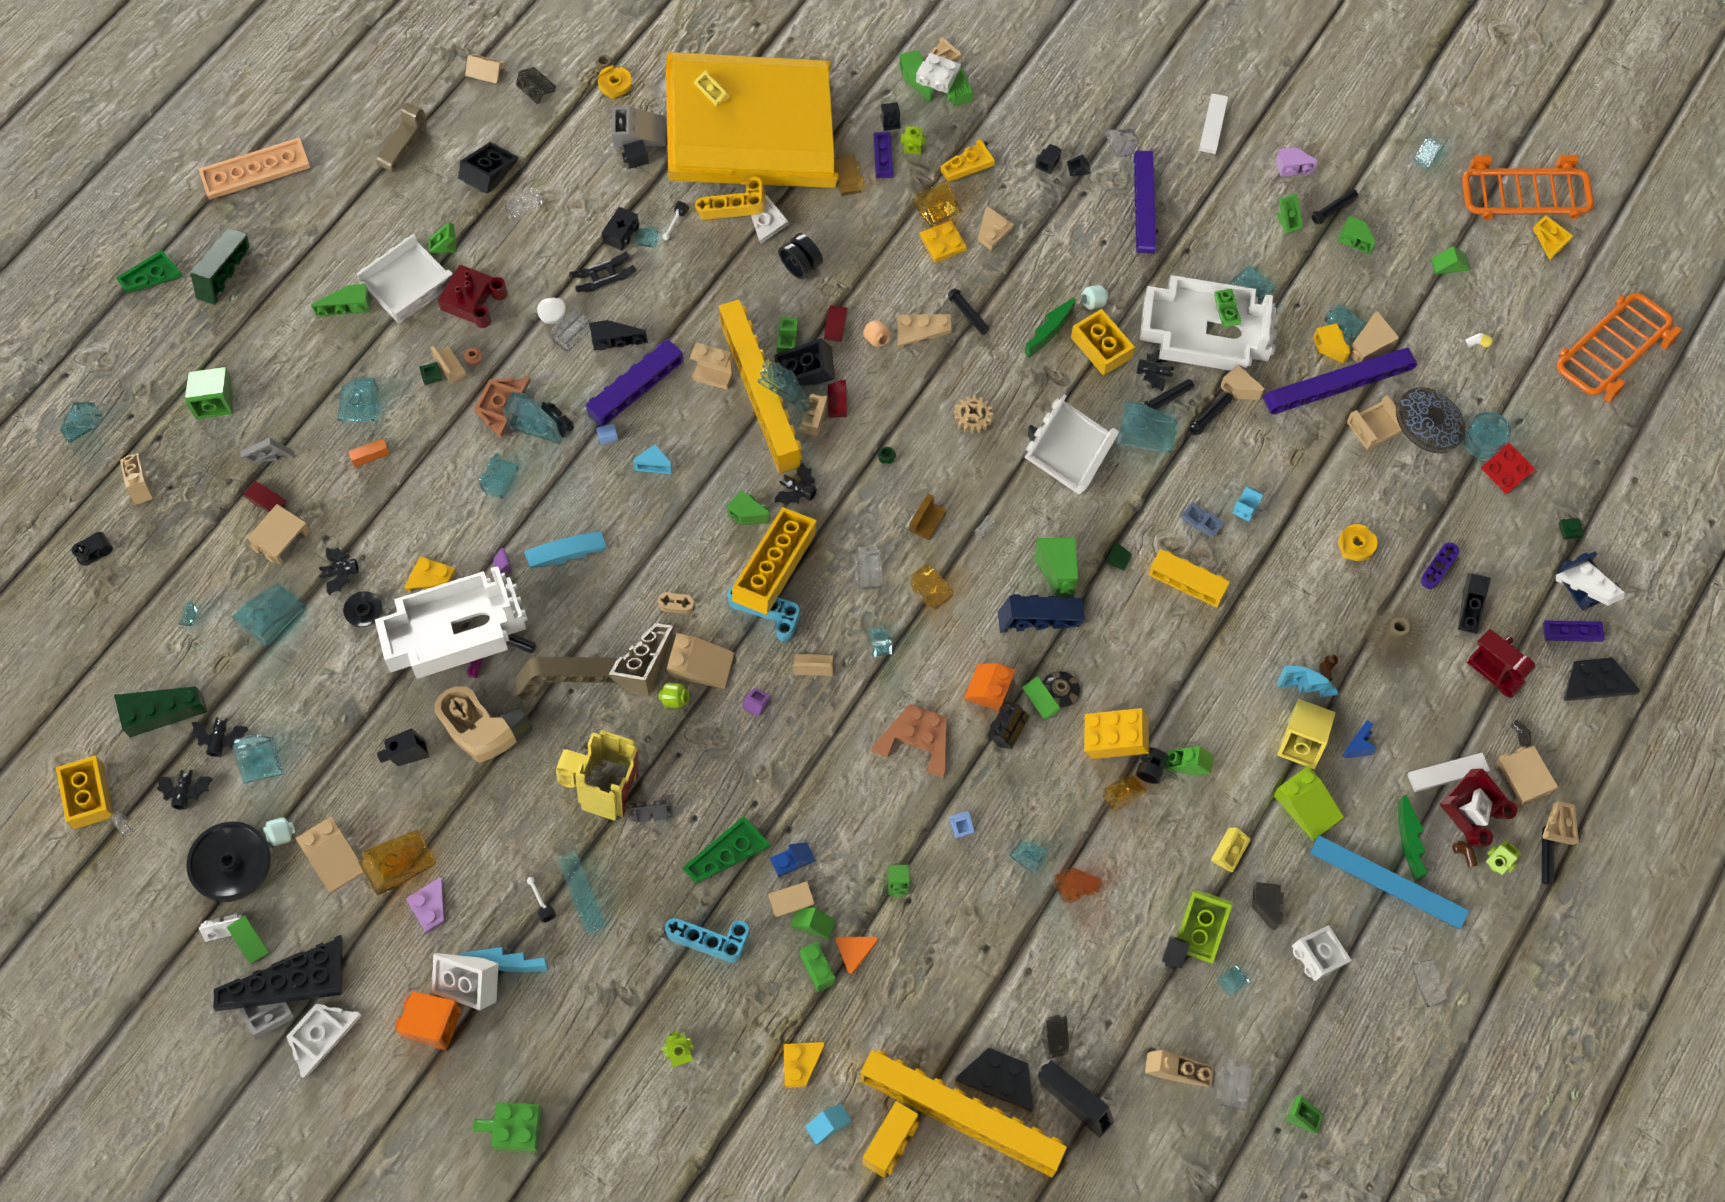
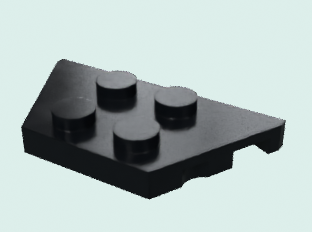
M1613 657L1574 661L1572 664L1571 675L1567 682V691L1563 699L1564 701L1635 695L1640 690Z
M988 1048L955 1079L956 1082L1032 1112L1033 1102L1029 1065L1024 1061Z

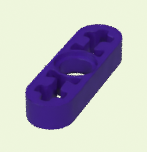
M1449 542L1443 545L1421 577L1423 587L1434 589L1459 554V548L1456 544ZM1449 549L1452 550L1449 557L1445 558L1444 556ZM1435 563H1443L1445 569L1440 570L1436 568ZM1432 573H1434L1435 577L1431 582L1427 581Z

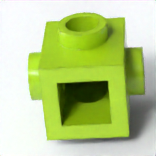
M906 126L905 133L901 135L904 153L921 154L922 145L925 146L926 135H923V128Z
M1505 839L1499 847L1494 845L1487 853L1490 857L1486 862L1492 871L1503 875L1506 870L1511 872L1518 863L1515 860L1522 852Z
M684 1032L670 1033L668 1038L664 1039L666 1045L662 1046L665 1059L670 1057L672 1067L693 1061L690 1050L694 1049L691 1038H686Z

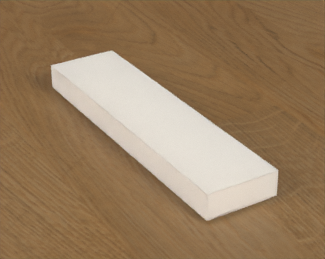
M1211 93L1199 151L1216 154L1228 96Z
M1482 752L1409 772L1407 776L1415 793L1460 781L1471 769L1483 768L1486 773L1490 769Z

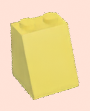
M1298 699L1290 716L1277 756L1309 766L1315 770L1328 742L1336 712Z

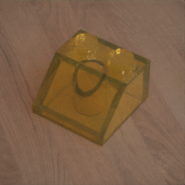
M947 180L912 198L919 215L931 227L962 212Z

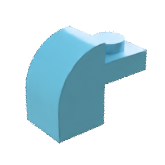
M1246 486L1240 499L1236 501L1232 513L1249 522L1265 494Z

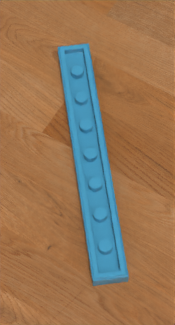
M1318 835L1309 853L1458 929H1461L1469 910Z

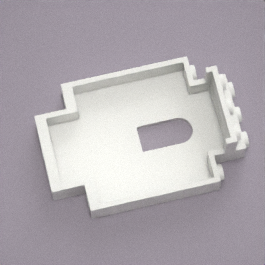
M1171 275L1167 289L1147 287L1139 340L1161 344L1159 359L1230 371L1239 365L1242 369L1246 370L1248 366H1251L1252 359L1268 362L1270 355H1274L1276 345L1273 344V340H1275L1277 334L1274 325L1276 326L1278 315L1275 314V303H1272L1273 295L1266 294L1262 305L1257 304L1256 289ZM1233 290L1237 300L1236 307L1241 318V325L1235 326L1241 331L1239 338L1232 339L1206 334L1207 322L1222 324L1216 306L1215 291Z
M497 566L491 568L495 580L493 583L490 578L486 579L483 571L394 599L398 613L375 619L384 659L390 673L411 666L416 679L508 650L506 644L509 641L508 635L527 629L524 622L528 620L525 610L520 609L524 607L521 597H516V595L520 594L517 584H512L511 578H506L505 573H500ZM479 615L490 617L487 624L454 635L451 624Z

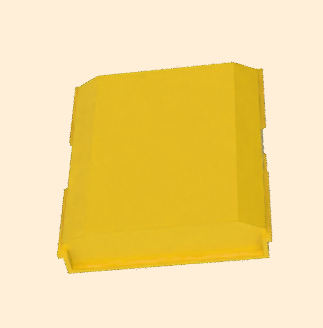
M667 52L668 181L746 185L750 177L757 176L761 179L763 185L835 188L838 173L834 169L829 85L831 62L826 60ZM705 70L731 96V98L717 107L693 83Z

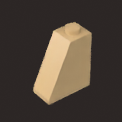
M1378 311L1373 314L1351 347V358L1357 363L1382 355L1395 348L1399 337Z

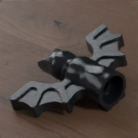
M1157 349L1154 354H1147L1146 358L1148 361L1139 359L1136 374L1145 373L1146 375L1143 380L1148 381L1151 384V388H1158L1163 392L1165 379L1158 377L1156 374L1173 377V373L1170 371H1173L1174 367L1159 364V362H1167L1168 360L1159 359L1160 350Z
M804 463L800 464L797 468V475L802 481H796L794 478L784 475V481H779V483L793 491H780L775 497V503L781 502L785 506L791 502L799 504L801 497L809 501L813 500L817 488L811 485L815 483V478L811 476L812 469L805 467Z
M339 547L336 549L326 548L327 559L337 563L335 565L319 567V570L322 571V574L319 575L320 578L337 575L335 579L326 583L328 595L336 591L341 592L342 586L350 583L348 575L359 573L357 560L354 558L348 561L349 554L342 553Z
M216 717L213 732L210 735L206 732V725L201 722L191 723L193 725L191 735L198 739L200 747L208 745L207 755L221 757L223 747L233 749L237 742L244 741V735L248 728L246 726H234L232 732L225 736L224 732L227 728L228 718H225L223 721Z
M181 770L178 785L173 788L172 780L169 777H157L159 781L157 790L163 792V798L166 801L173 798L171 801L172 808L185 810L190 798L198 801L199 796L203 792L209 791L208 787L213 779L210 776H201L197 779L194 786L190 788L189 785L192 782L193 771L190 770L188 773H184Z

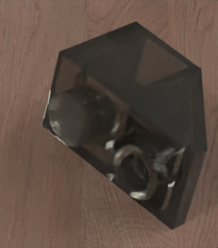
M1256 882L1253 887L1252 908L1271 930H1276L1283 920L1280 904H1283L1284 892H1281V885Z

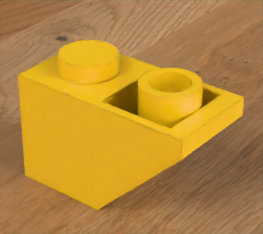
M1338 324L1317 328L1313 339L1319 353L1338 362L1346 363L1350 355V347L1345 343L1343 331L1339 329Z

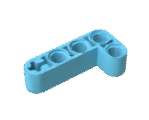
M732 587L729 588L727 597L731 608L777 621L776 635L782 642L790 641L793 638L800 619L797 603L777 598L773 604L777 608L770 610L765 615L733 602ZM790 611L795 612L794 615H788L787 613ZM783 628L789 629L788 632H782L780 630Z
M672 918L665 924L667 937L671 941L730 963L740 960L750 936L748 925L740 920L735 921L731 925L727 937L677 918ZM676 927H678L679 931L675 930V932L672 933L671 929H675ZM737 929L745 930L742 936L735 935ZM693 933L699 935V938L695 941L689 939V936ZM712 940L718 942V945L714 948L708 946V943ZM734 947L738 951L734 955H729L727 950Z

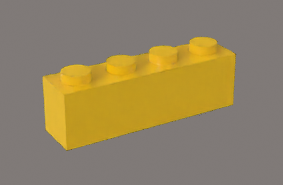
M1162 549L1159 550L1148 574L1218 608L1230 583L1223 576L1215 575L1204 567L1193 565L1189 560L1176 557L1172 552Z

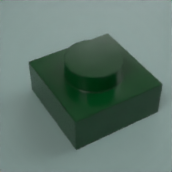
M437 362L419 366L424 385L442 381Z
M1579 518L1561 519L1559 521L1563 540L1582 538L1584 535Z

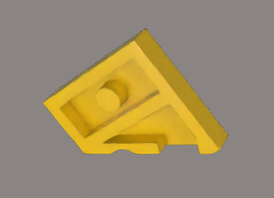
M1546 215L1533 228L1550 260L1573 238L1572 234Z
M420 556L404 588L406 591H412V589L416 588L426 590L451 582L456 570L453 567Z

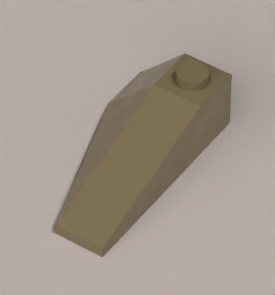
M655 623L641 636V641L635 646L632 645L624 657L620 656L616 660L609 673L610 678L631 694L649 697L656 684L674 627Z

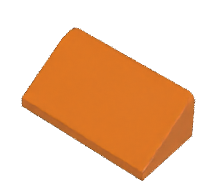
M384 438L348 451L354 467L390 455Z

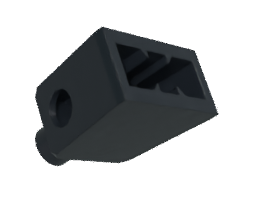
M412 728L385 739L386 749L377 752L381 763L391 760L397 766L429 758L425 739Z

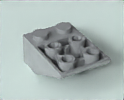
M630 106L612 107V140L614 148L623 147L625 144L640 140L644 141L645 147L666 146V117Z

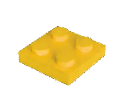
M952 220L920 232V238L934 263L967 251V246Z

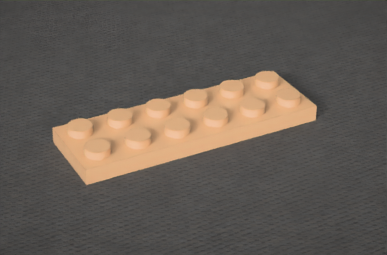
M299 137L198 170L210 200L311 167Z

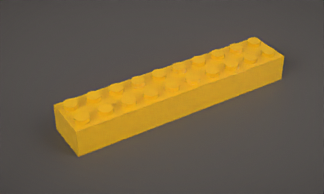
M739 299L719 305L722 330L777 470L781 474L797 469L800 466V460H802L800 452L802 447L800 441L795 440L794 426L789 425L788 420L790 418L787 409L783 410L781 394L777 395L775 379L771 380L769 364L765 365L763 349L759 350V339L756 334L753 335V324L751 320H747V309L745 305H741Z
M871 1050L860 1072V1082L1053 1178L1067 1146L1063 1145L1064 1142L1056 1137L1049 1138L1043 1135L1044 1132L1036 1127L1030 1129L1024 1126L1022 1120L1016 1117L1010 1119L1004 1116L1005 1113L995 1107L990 1109L984 1106L985 1102L978 1098H973L972 1100L966 1097V1093L957 1088L952 1090L946 1087V1083L937 1078L932 1080L926 1077L927 1074L922 1070L915 1069L914 1071L907 1067V1063L899 1059L894 1061L888 1058L889 1055L881 1050Z

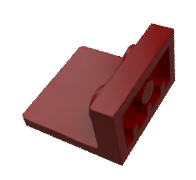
M1507 443L1481 467L1505 494L1512 491L1529 474L1533 476L1538 472L1510 443Z

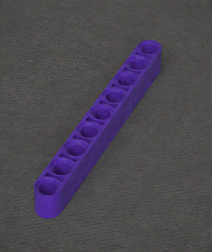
M1403 348L1272 390L1263 396V400L1270 414L1274 415L1414 369L1418 363L1411 350Z

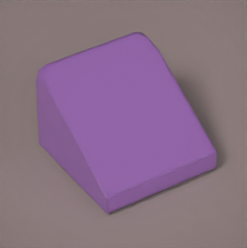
M501 548L493 559L494 565L499 567L500 573H510L512 570L504 548Z
M753 688L745 697L743 708L759 716L771 696Z

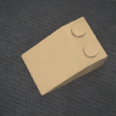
M676 633L667 665L668 677L725 689L734 652L697 637Z
M332 816L296 837L297 842L330 894L366 872Z

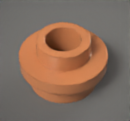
M469 348L464 353V359L470 365H477L482 360V353L478 348Z

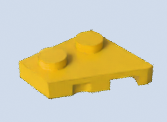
M824 1042L784 1044L785 1088L807 1086L819 1056L824 1049Z

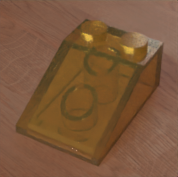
M415 830L364 850L358 863L378 896L397 888L434 866L436 861L419 832Z

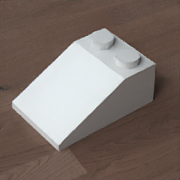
M435 953L433 954L432 993L482 1010L497 1001L499 963L478 957Z

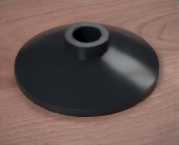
M357 592L347 599L344 604L343 613L351 625L367 627L374 624L375 619L380 618L382 603L379 597L372 592Z

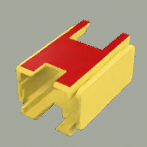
M603 730L600 731V734L592 733L588 742L587 756L571 750H563L556 767L557 782L565 787L577 788L578 802L581 803L582 810L614 821L617 816L623 817L625 813V799L632 781L636 782L638 778V748L636 747V742ZM603 760L616 763L619 766L620 764L627 766L626 777H623L620 786L611 784V791L609 793L601 791L598 787L587 785L586 775L592 776L595 766L602 767Z

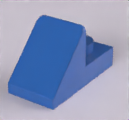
M1366 720L1342 757L1352 758L1373 755L1377 748L1367 742L1373 733L1370 731L1373 723Z
M808 843L789 844L788 850L770 857L778 878L815 862Z

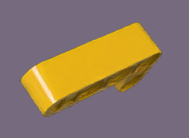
M753 176L747 180L746 193L701 197L696 200L695 208L699 216L704 220L758 215L765 210V188L761 179Z

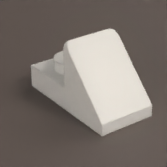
M1479 788L1473 792L1472 801L1458 810L1470 824L1486 826L1489 822L1492 801Z

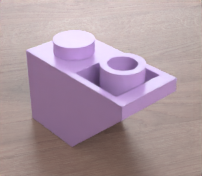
M1297 147L1279 149L1276 158L1280 176L1314 173L1318 163L1317 159Z

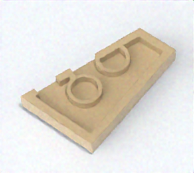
M951 314L897 315L898 349L904 348V345L911 343L913 345L924 339H934L951 334Z

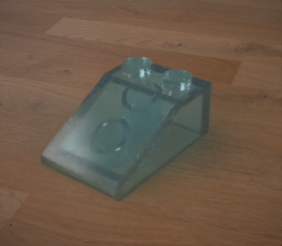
M511 392L503 409L508 427L560 444L561 439L557 423L526 394Z
M1125 401L1117 444L1172 453L1177 420L1144 404Z
M277 583L246 602L232 618L239 628L266 648L306 605Z

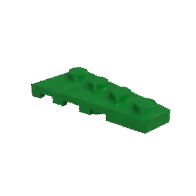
M743 816L682 867V869L695 884H698L769 848L770 844Z

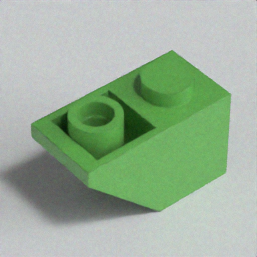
M1349 215L1338 241L1370 255L1376 242L1367 223Z
M741 491L727 505L728 515L741 525L766 524L770 522L769 509L765 505L757 503L751 494Z
M1201 746L1168 751L1169 759L1165 767L1166 770L1194 776L1212 774L1214 755Z
M888 865V895L903 897L905 894H909V866Z

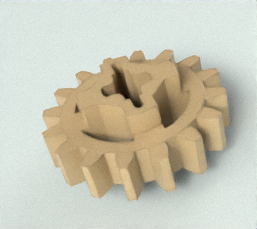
M973 395L972 399L966 396L965 401L960 399L959 404L955 405V410L953 411L954 423H958V429L963 427L964 433L970 430L971 434L975 430L978 434L981 433V429L986 431L987 425H991V419H993L992 406L988 407L989 402H982L983 397L977 400L975 395Z

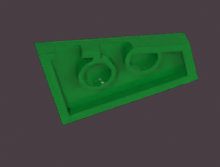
M161 250L116 279L128 294L183 276L164 251Z

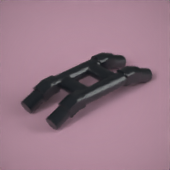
M625 251L604 263L587 269L569 272L570 279L586 278L589 275L592 278L593 282L576 285V292H591L597 288L628 278L637 271L634 265L617 272V274L614 267L630 257L629 253ZM607 269L610 276L600 280L597 272Z

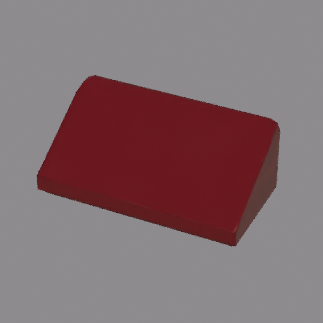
M846 379L828 384V418L847 417Z

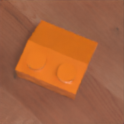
M998 663L977 664L964 699L999 711L1000 707L1005 703L1014 680L1015 669Z

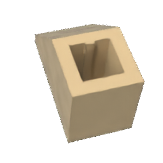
M1239 365L1223 377L1220 386L1225 392L1231 394L1233 399L1260 400L1265 390L1259 381L1253 379L1249 372L1242 369Z

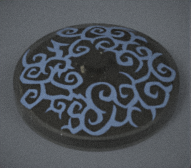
M1419 387L1407 391L1398 401L1396 406L1398 424L1405 436L1419 448L1428 452L1442 454L1454 450L1463 441L1466 432L1464 418L1458 407L1444 394L1430 388Z

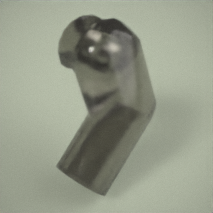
M1515 720L1510 727L1518 733L1519 745L1521 747L1530 746L1531 731L1519 720Z

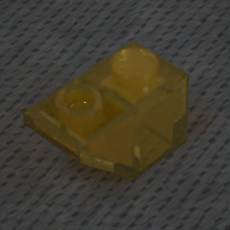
M1136 775L1121 778L1106 787L1102 797L1112 811L1115 812L1147 791Z

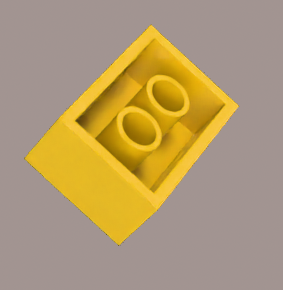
M1102 309L1075 324L1072 328L1071 339L1103 376L1133 357L1135 346Z
M1142 708L1085 714L1084 751L1091 759L1149 754V716Z
M96 755L55 767L65 819L74 830L114 818L104 764Z
M895 1101L862 1157V1165L885 1178L887 1173L891 1175L897 1165L896 1157L898 1154L900 1156L903 1155L908 1146V1137H913L919 1127V1121H917L918 1114Z

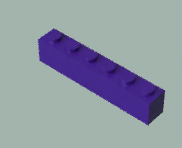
M669 339L659 343L656 349L651 353H647L641 361L632 365L625 374L618 376L615 382L603 388L600 394L587 402L586 409L588 415L600 426H605L684 362L683 352Z

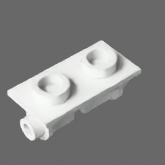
M235 913L225 916L223 922H221L220 918L205 920L201 927H199L204 941L207 942L232 936L227 926L243 917V914Z

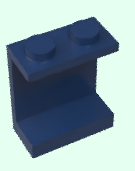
M1596 551L1590 554L1587 552L1583 553L1574 561L1568 560L1564 562L1557 574L1587 561L1596 567L1593 562L1597 555ZM1563 582L1582 611L1601 603L1589 597L1588 593L1580 589L1576 591L1570 588V584Z

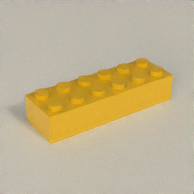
M782 507L733 585L732 601L767 615L816 534L817 520Z

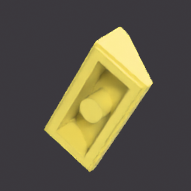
M706 70L693 82L716 107L731 98L727 91Z
M1238 827L1228 828L1211 861L1233 872L1251 839Z

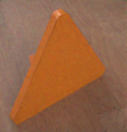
M837 937L835 939L849 974H853L878 943L877 937Z

